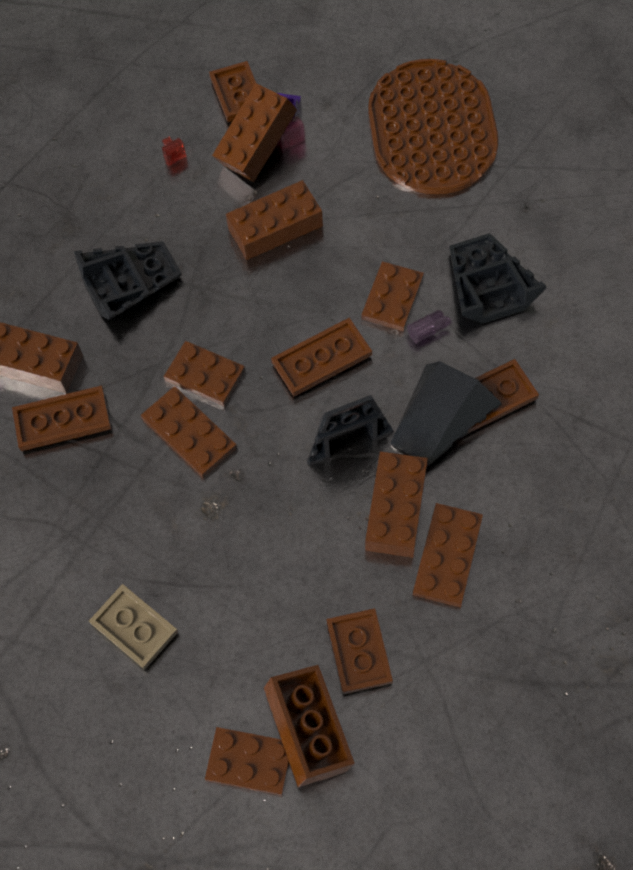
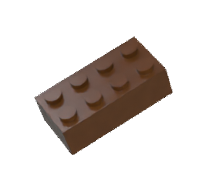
M255 83L212 156L223 166L254 182L297 112V108L288 98Z
M303 180L226 213L228 229L246 260L323 226L322 210Z
M0 322V376L67 394L83 358L78 342Z
M380 451L365 539V551L414 557L428 458Z
M319 665L271 677L264 686V691L297 786L301 787L346 773L355 762Z

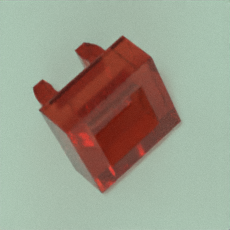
M168 136L162 140L165 145L162 147L164 160L169 166L186 156L184 143L180 138L172 141Z

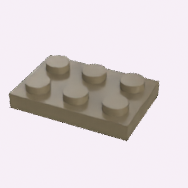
M123 584L89 620L92 626L144 670L178 633V630Z

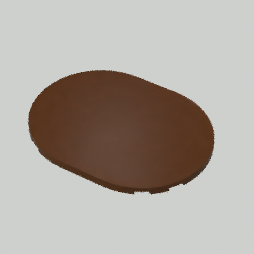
M419 59L396 66V69L390 73H385L378 80L377 85L370 94L368 114L375 156L381 169L397 184L415 192L448 194L472 186L487 174L497 155L498 131L489 93L483 82L474 77L470 70L461 65L449 64L446 60Z

